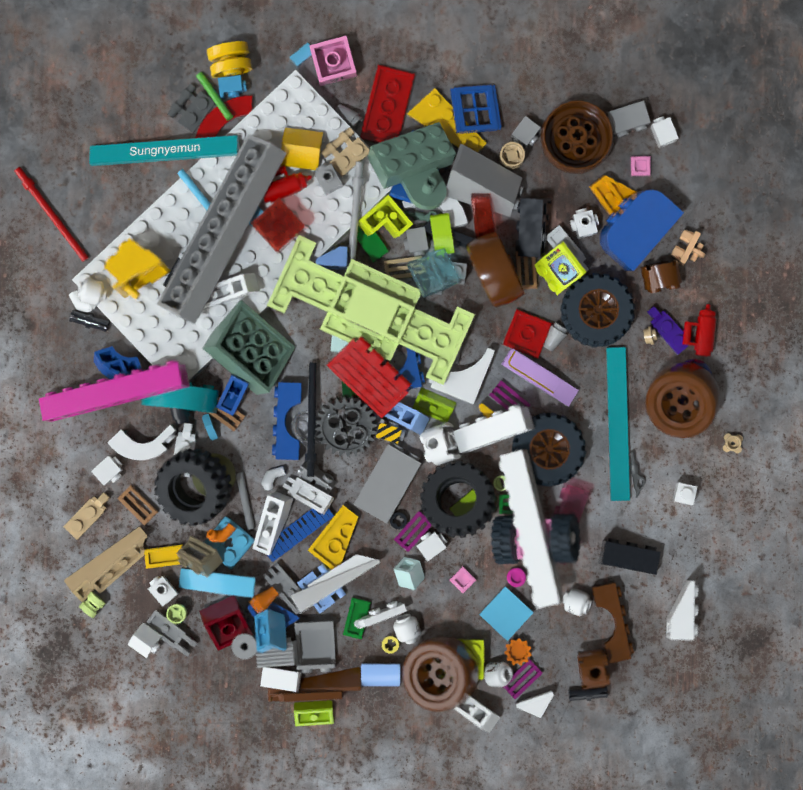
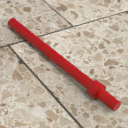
M21 167L15 169L14 172L23 182L22 185L26 191L29 190L82 262H85L89 257L35 187V182L32 178H28Z

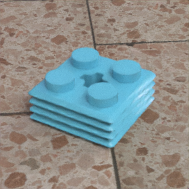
M225 516L214 530H223L228 523L234 526L236 530L228 538L233 539L231 542L233 546L226 548L224 546L225 542H211L208 538L204 543L216 549L223 561L222 563L229 569H232L251 547L255 539L229 517Z

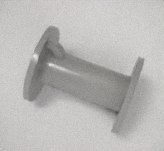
M249 634L238 635L232 643V651L235 656L240 659H249L255 655L257 651L256 636ZM243 643L248 644V649L243 647Z

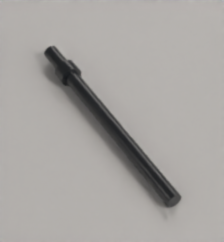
M315 362L309 363L307 453H305L307 477H314L315 462H317V454L315 453L317 363Z

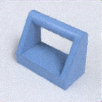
M338 247L318 257L316 264L326 269L347 270L348 248Z

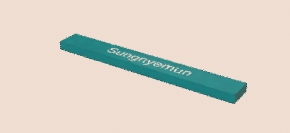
M234 135L90 146L89 164L91 166L237 156L239 152V137Z

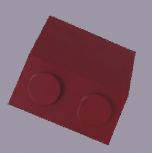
M235 595L199 611L203 625L218 651L232 645L233 640L238 635H253Z

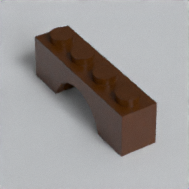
M613 582L591 587L595 606L609 611L615 623L613 635L608 641L603 643L607 662L610 664L632 659L631 654H634L633 646L627 640V635H630L629 627L623 621V616H626L624 605H620L619 597H622L620 586H616V583Z

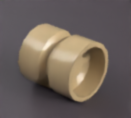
M509 142L502 147L499 161L508 170L518 169L524 161L525 151L519 143Z

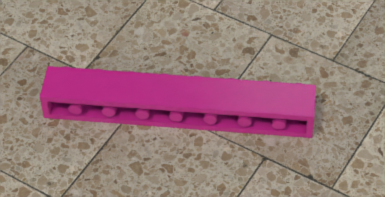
M174 360L167 362L166 366L154 365L150 366L149 370L146 371L142 369L134 370L131 372V375H115L112 380L107 378L99 379L96 384L92 385L91 383H84L79 385L80 388L77 389L73 387L65 388L58 394L57 392L46 393L45 397L39 398L42 420L54 422L190 387L186 365Z

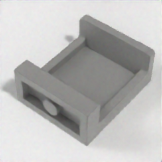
M334 621L295 622L299 660L297 670H301V673H312L313 669H320V672H332V668H336Z

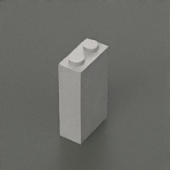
M394 443L392 446L387 445L354 503L355 506L385 523H388L421 465L418 462L419 457L412 453H409V455L402 452L403 448Z

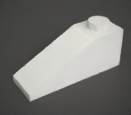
M255 273L241 274L217 283L203 309L260 292Z
M279 492L267 495L252 549L271 555L288 518L293 501L292 497Z
M471 696L463 704L454 708L488 733L492 731L501 718Z

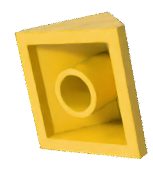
M285 127L281 150L286 152V155L280 166L285 165V167L316 170L319 167L323 132Z

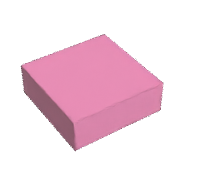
M631 156V176H650V156Z
M462 567L450 581L464 593L476 579Z

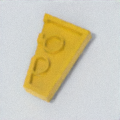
M343 505L308 551L330 569H334L342 564L358 516Z

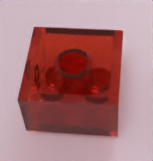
M280 198L251 223L252 227L277 254L306 230V226Z

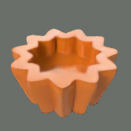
M520 638L516 641L511 639L510 644L506 645L507 650L504 652L507 655V661H512V665L518 663L521 666L523 662H528V657L532 656L529 652L531 646H527V641H521Z

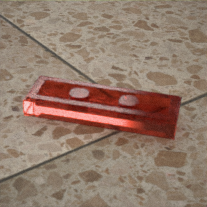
M472 193L471 204L475 235L478 238L495 232L491 193Z

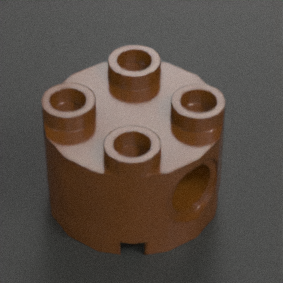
M672 260L669 263L668 261L657 262L640 267L644 289L647 292H661V288L664 287L669 290L680 288L682 280L678 260Z
M604 649L577 651L579 674L583 681L581 682L582 689L606 687V685H609V673H607V668L604 667L608 666Z

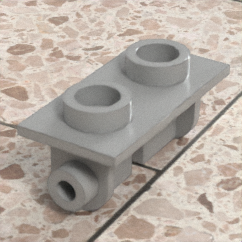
M304 462L297 472L299 478L309 484L314 479L316 481L314 487L328 495L337 484L330 474L322 472L316 464L314 477H307V462Z

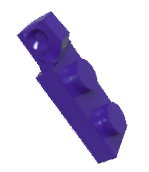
M654 306L647 311L653 318L650 322L653 325L652 327L656 329L657 333L676 355H679L688 347V345H682L684 332L664 311L660 313Z

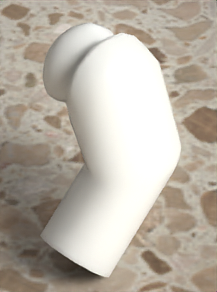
M77 291L69 294L77 310L88 313L95 309L96 305L82 303L80 297H77Z
M281 466L266 471L261 481V485L265 490L273 489L275 478L286 475L284 467Z

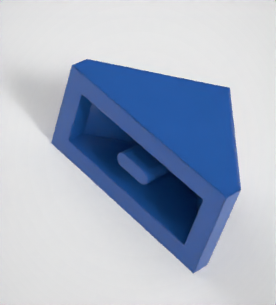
M232 374L216 408L233 416L247 391L249 382Z

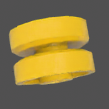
M245 41L222 43L206 50L208 60L214 62L210 66L212 78L242 75L253 70L251 59L245 57L249 54L248 44Z

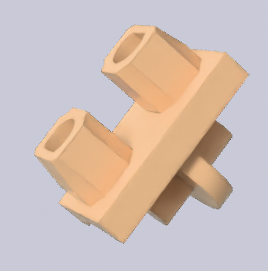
M683 230L679 239L688 244L686 249L684 250L676 245L671 253L675 259L679 260L678 263L683 266L691 253L693 255L690 260L693 262L698 257L704 258L705 254L701 251L704 245L699 243L694 248L701 233Z

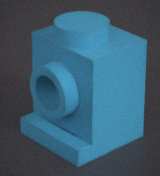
M241 75L218 78L219 93L222 100L225 99L226 95H228V98H235L247 91L246 80H242Z

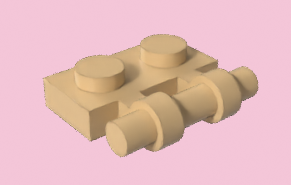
M350 127L345 132L339 133V137L332 143L329 142L325 146L326 148L321 151L325 158L330 154L335 157L329 163L332 164L341 177H344L356 166V162H361L369 153V149L359 137L353 142L350 140L349 137L354 134ZM345 143L347 147L339 153L336 149Z

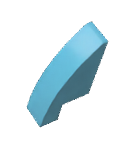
M181 568L179 588L254 597L256 578L213 572L207 578L201 574L197 575L192 569Z

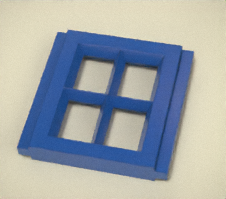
M495 85L450 89L456 133L488 132L502 129ZM486 93L487 107H477L475 94ZM472 94L474 108H463L462 95ZM488 110L490 124H480L478 111ZM474 111L476 125L466 126L464 112Z

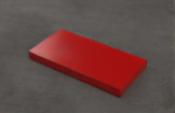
M378 65L360 134L362 140L378 144L400 136L415 77L414 73Z

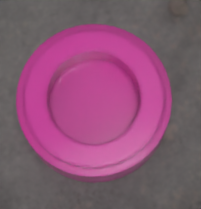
M512 568L507 573V581L513 587H520L526 581V574L520 568Z

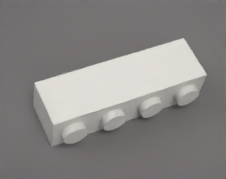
M514 405L509 407V411L505 413L498 411L492 413L493 417L491 418L481 417L476 419V423L470 425V422L459 425L460 429L453 431L459 453H468L533 430L534 426L528 407Z

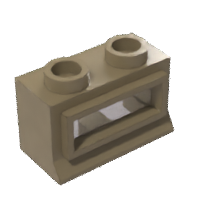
M190 536L188 542L176 553L179 557L178 561L183 567H189L197 575L201 574L207 578L223 562L216 549L193 536Z

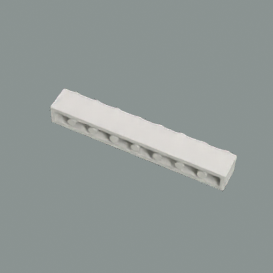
M521 450L502 455L499 462L500 468L505 474L504 485L510 494L509 505L514 511L515 517L513 521L520 535L518 536V542L520 547H523V563L528 568L529 574L527 579L529 585H532L533 603L537 605V608L565 602L556 565L551 556L552 552H550L551 545L549 544V536L528 451Z

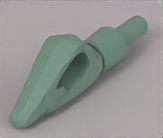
M403 210L406 216L413 217L414 220L431 222V214H438L435 211H429L427 214L417 211L413 213Z

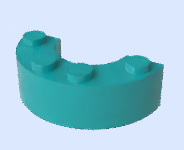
M189 382L190 387L144 398L141 400V405L217 414L216 406L218 404L219 391L214 390L212 385H203V388L191 386L192 383Z

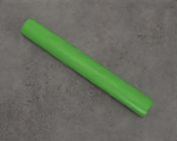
M203 72L198 73L196 77L227 121L231 120L233 115Z

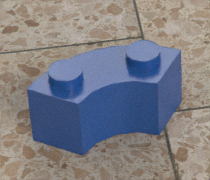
M113 346L94 352L93 361L96 367L110 380L114 379L115 375L125 374L127 376L131 375V372L134 370L142 369L138 357L129 358L122 356L115 351Z

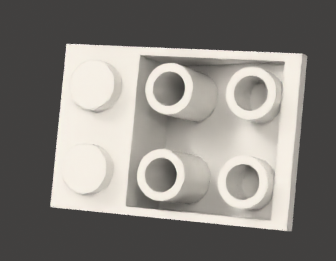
M686 580L667 616L666 638L694 640V636H697V624L694 623V616L698 615V605L694 604L695 597H698V585H695V581Z

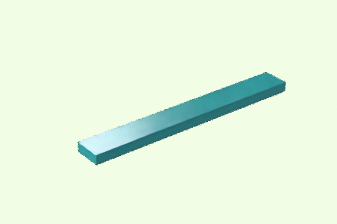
M626 347L606 348L610 501H630Z

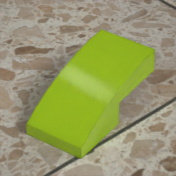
M449 213L431 215L430 221L435 255L455 253Z

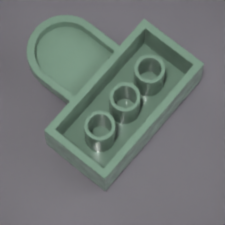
M438 122L371 146L367 158L384 189L401 183L410 201L416 207L423 210H433L441 206L447 194L446 185L438 170L452 165L456 153Z

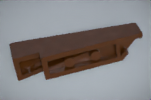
M355 667L300 679L299 692L268 687V701L294 702L342 699V691L361 690L360 668Z

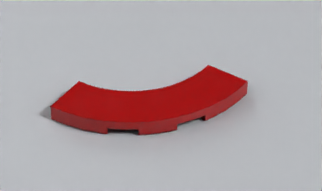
M252 96L236 97L224 102L233 115V118L229 121L226 120L219 108L215 107L202 121L195 138L217 137L222 127L228 122L247 116L252 111Z

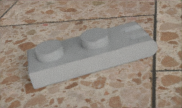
M276 563L274 566L279 572L276 573L270 568L269 572L273 577L270 578L267 573H264L263 577L297 615L299 610L291 595L302 590L283 568Z

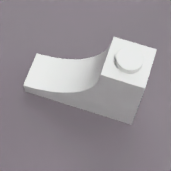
M487 348L484 356L468 369L449 372L444 385L429 380L428 383L432 384L431 388L473 405L495 350Z

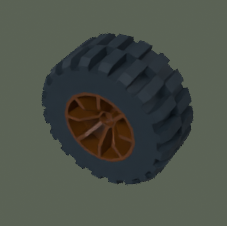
M593 273L576 280L565 293L560 310L561 320L567 329V333L569 332L575 341L581 342L580 344L595 348L606 347L620 340L629 331L635 317V304H633L632 293H629L627 290L628 287L625 284L623 285L620 279L610 277L609 274Z
M542 413L531 417L534 429L516 435L513 438L512 453L521 450L528 451L537 485L556 486L569 481L578 473L586 456V443L581 430L566 416L558 415L557 413Z

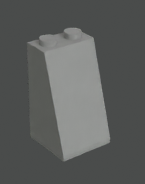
M460 144L447 184L446 197L510 217L512 209H517L520 199H516V197H521L524 186L520 185L522 177L467 146Z

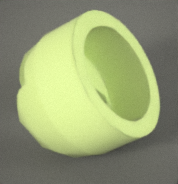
M500 475L494 479V487L499 491H504L506 488H503L500 478H503V481L506 478L504 475Z

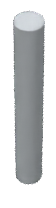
M243 472L237 473L236 479L247 530L255 529Z

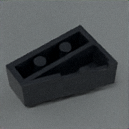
M525 197L519 201L517 212L520 213V221H517L516 230L519 232V240H516L515 245L518 256H545L547 241L546 221H549L550 216L547 214V203L551 204L552 198Z
M608 538L607 541H602L599 564L657 575L661 552L656 551L657 547L646 545L645 549L637 548V543L626 542V545L618 544L619 540Z

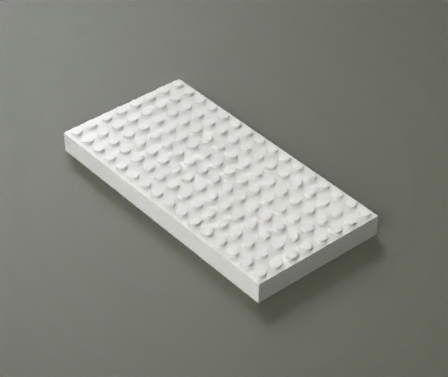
M295 70L225 136L238 135L239 150L248 134L270 142L281 149L285 127L323 132L321 151H323L329 142L332 143L339 137V133L345 132L350 126ZM354 131V134L349 138L353 142L359 136ZM361 139V141H362V142L367 146V148L370 150V147ZM343 143L336 150L341 153L347 145ZM320 153L319 166L325 163L327 166L330 165L329 162L335 157L330 154L325 158ZM236 156L201 158L186 172L210 203L214 199ZM367 157L361 161L364 162L362 175L364 186L361 187L359 219L381 199L389 195L392 186L386 189L382 187ZM285 167L288 175L300 172L305 176L311 175L312 179L307 182L308 187L273 203H265L262 198L258 206L265 214L253 227L248 224L218 281L219 283L241 274L255 273L260 292L205 308L195 324L157 305L166 288L163 284L168 274L152 284L150 282L137 290L141 295L135 300L131 295L124 298L112 288L118 280L104 268L107 259L111 255H115L119 250V245L124 240L127 241L130 238L143 249H148L170 270L172 269L179 254L185 253L207 212L181 178L79 272L72 281L77 286L86 278L101 281L103 288L107 289L105 300H101L96 306L153 366L160 365L162 367L166 366V363L169 361L177 360L178 363L186 365L188 381L191 382L214 360L202 348L211 333L240 300L246 303L259 316L269 308L267 304L298 235L316 242L309 261L316 264L318 257L328 253L350 232L354 190L352 178L355 177V167L344 177L337 173L343 187L328 195H325L314 173L317 172L316 170ZM285 173L274 177L271 182L286 177Z

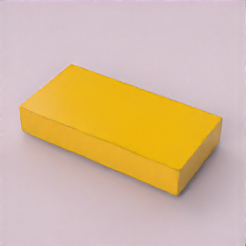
M183 545L145 549L146 569L180 565L179 557L176 553Z

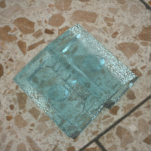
M445 248L429 252L426 257L410 261L407 264L423 298L443 291L460 282V278Z

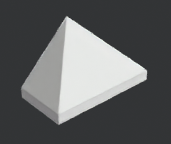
M550 690L518 701L515 704L517 708L541 718L554 694Z

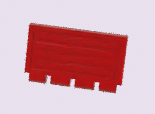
M362 336L357 340L353 338L326 366L376 414L383 418L409 393L408 388L411 383L402 374L396 378L395 376L399 371L388 361L382 365L381 363L385 358L375 348L370 352L367 351L371 344Z

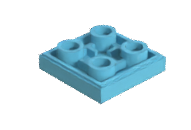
M504 587L479 615L508 641L533 612L507 587Z

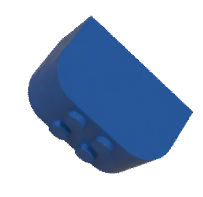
M656 190L639 191L632 194L628 199L624 198L618 205L620 207L618 212H613L606 219L608 223L600 233L602 249L625 271H634L684 213L663 193Z

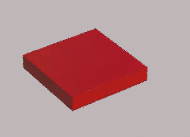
M516 309L502 345L538 359L552 323Z

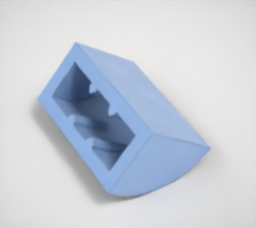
M361 663V686H400V663Z

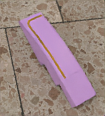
M512 348L501 364L568 407L579 391Z

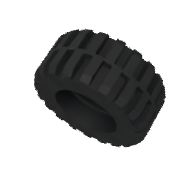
M196 448L193 451L192 449H185L167 460L157 472V477L154 481V484L157 486L154 489L155 495H158L157 502L163 506L164 509L162 510L165 514H170V518L174 521L179 520L180 524L186 525L189 523L190 526L206 524L217 516L230 500L231 495L229 493L232 491V485L229 484V481H231L230 475L226 474L227 468L225 465L219 463L220 459L217 457L213 458L210 452L205 451L202 453L201 449ZM181 473L191 474L202 482L206 492L205 501L194 500L184 492L181 486Z
M456 461V464L448 462L445 463V467L441 468L438 466L435 468L436 472L434 474L430 473L427 476L429 480L427 483H423V492L420 493V499L422 500L421 508L430 524L440 533L447 534L453 538L455 536L465 538L468 534L473 536L477 534L476 531L478 529L483 530L486 527L485 523L491 521V514L495 512L496 495L488 477L481 469L474 467L473 464L468 462L467 464H463L462 461ZM466 483L474 489L476 494V502L473 508L462 516L454 517L448 515L441 506V497L444 491L453 484Z

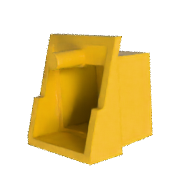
M130 238L127 241L124 240L119 245V250L115 255H111L107 259L104 266L118 280L112 288L124 298L131 295L135 300L141 295L137 290L150 282L152 284L171 271L148 249H143Z

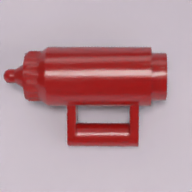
M285 165L280 166L274 177L285 173L286 177L270 183L263 197L265 203H273L302 191L308 187L307 182L312 179V176H305L302 172L288 175Z
M707 304L704 310L699 311L697 323H684L682 345L694 346L695 355L711 357V352L714 349L717 319L715 311H712L710 308V304ZM692 326H696L695 343L690 342Z

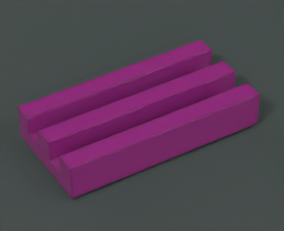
M502 381L489 394L492 399L509 411V406L494 395L496 392L513 406L518 404L499 389L502 386L524 404V407L530 406L527 401Z
M418 511L396 536L394 541L409 552L432 525ZM420 516L422 520L403 541H400L399 539ZM424 522L428 523L407 547L405 545Z
M530 659L513 674L510 683L528 665L532 668L511 688L508 685L503 687L514 699L519 697L542 674ZM535 670L537 673L514 694L513 691Z

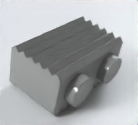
M287 637V649L284 651L272 648L264 653L256 651L257 668L299 664L297 641H291V637Z

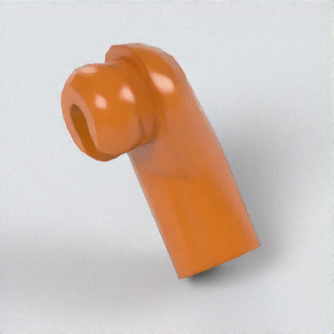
M228 523L223 530L210 529L207 532V537L211 542H225L236 528Z

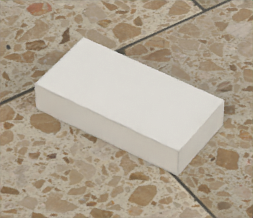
M263 667L261 686L299 692L301 672Z

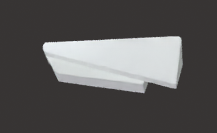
M356 554L307 585V589L291 595L301 613L379 564L380 560Z

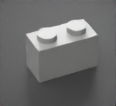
M644 101L609 111L606 114L613 129V137H625L633 130H636V132L644 131L651 123Z

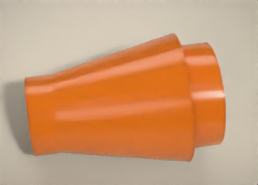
M271 586L269 589L252 597L250 604L260 614L270 606L279 594Z

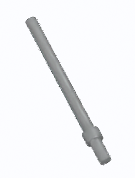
M356 162L355 177L352 178L354 190L347 268L351 259L355 260L361 187L364 186V178L362 177L364 162Z

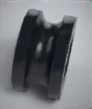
M394 513L390 518V524L395 529H402L407 524V518L403 513ZM400 515V518H404V523H401L402 526L399 527L396 523H393V518L396 519L395 516Z

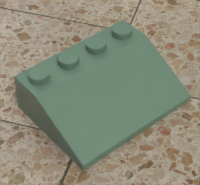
M240 300L211 333L202 349L231 374L249 382L248 388L256 395L270 393L295 346L246 303Z

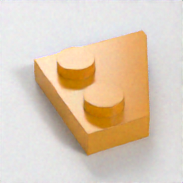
M603 175L589 186L608 215L618 212L620 209L618 205L624 198L628 199L637 192L606 175Z

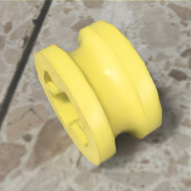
M393 636L385 637L382 641V648L388 654L395 653L399 648V642ZM389 639L396 643V646H393V650H388L389 647L387 649L385 647Z

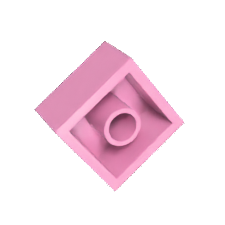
M347 36L309 45L320 86L357 76Z

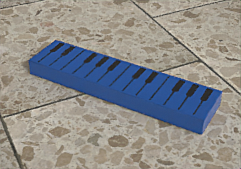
M329 508L324 515L311 509L280 533L271 555L267 556L274 562L334 517Z

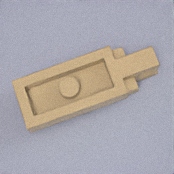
M103 493L98 499L95 496L89 499L63 527L78 540L102 516L106 510L104 504L110 497Z

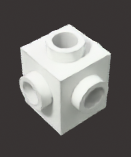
M587 208L577 210L576 214L572 216L573 220H570L572 231H576L578 239L596 235L598 233L596 226L599 225L597 214H593L592 210L587 211ZM582 221H586L587 225L582 224Z

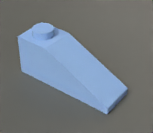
M400 402L384 416L419 435L423 433L430 419Z

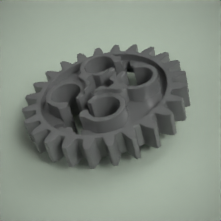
M343 395V400L340 401L336 396L335 403L328 400L329 407L322 405L324 412L318 411V415L321 418H316V423L319 425L315 426V430L320 431L317 433V438L323 437L320 440V444L327 443L325 446L326 450L332 448V454L339 451L340 457L343 452H346L347 457H349L352 451L355 456L358 449L364 452V445L370 447L368 440L374 441L375 437L372 434H377V429L374 428L377 427V422L373 421L376 419V414L370 415L373 410L371 408L366 409L368 406L366 403L361 405V398L354 401L352 395L347 400L346 396ZM344 405H346L345 420L347 426H349L351 437H353L355 429H362L364 431L361 435L355 434L354 441L356 443L352 442L349 447H347L348 433L346 427L343 426L342 416H339V422L337 423L329 421L332 417L338 418V410L335 409H341ZM350 411H354L358 415L351 418L347 414ZM341 434L345 436V439L339 441L335 437Z

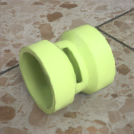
M91 591L88 599L82 602L79 607L88 616L94 618L99 608H103L106 603Z
M182 604L171 605L166 613L168 620L176 624L184 621L187 617L185 606Z

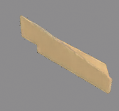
M138 527L67 577L64 582L81 602H84L89 593L95 589L102 593L144 556L145 549L143 544L144 539L147 538L146 533L141 527Z

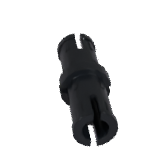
M72 310L71 315L78 318L70 317L69 322L84 325L88 329L91 327L107 332L108 327L101 324L109 326V320L94 317L93 314L87 315Z
M607 685L606 687L585 690L582 688L568 689L569 702L608 698Z

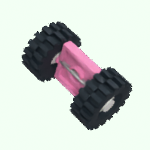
M555 514L551 519H544L553 561L555 563H576L581 547L579 522H577L578 518L576 515ZM515 515L495 516V519H493L491 550L494 553L493 558L497 564H518L520 559H523V547L521 548L518 542L519 531L516 529L513 521Z

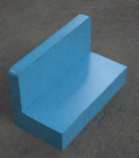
M267 609L255 615L257 652L264 653L272 648L282 651L286 650L287 640L284 614Z

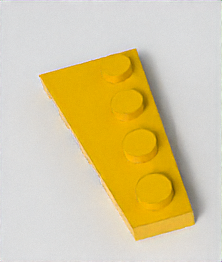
M435 88L407 113L409 117L425 127L439 122L450 143L458 149L460 144L478 153L487 144L476 132L456 133L453 107Z

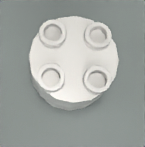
M451 423L440 424L420 434V440L424 444L426 451L424 455L427 462H433L438 466L461 458L462 455H459V449L452 429L454 426Z

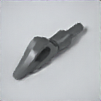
M630 452V470L636 498H638L645 485V478L639 474L634 452ZM639 479L642 480V484H641V487H640V488H639V486H637Z

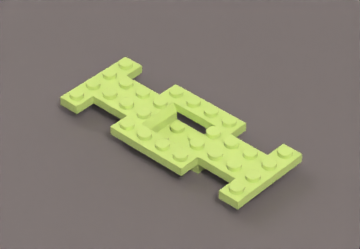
M298 235L267 306L285 314L292 296L327 312L320 330L348 343L353 338L357 340L362 336L371 344L367 351L370 352L375 348L388 361H391L398 344L433 359L426 378L444 385L475 314L457 307L449 324L415 309L422 290L351 259L344 276L309 261L316 242Z

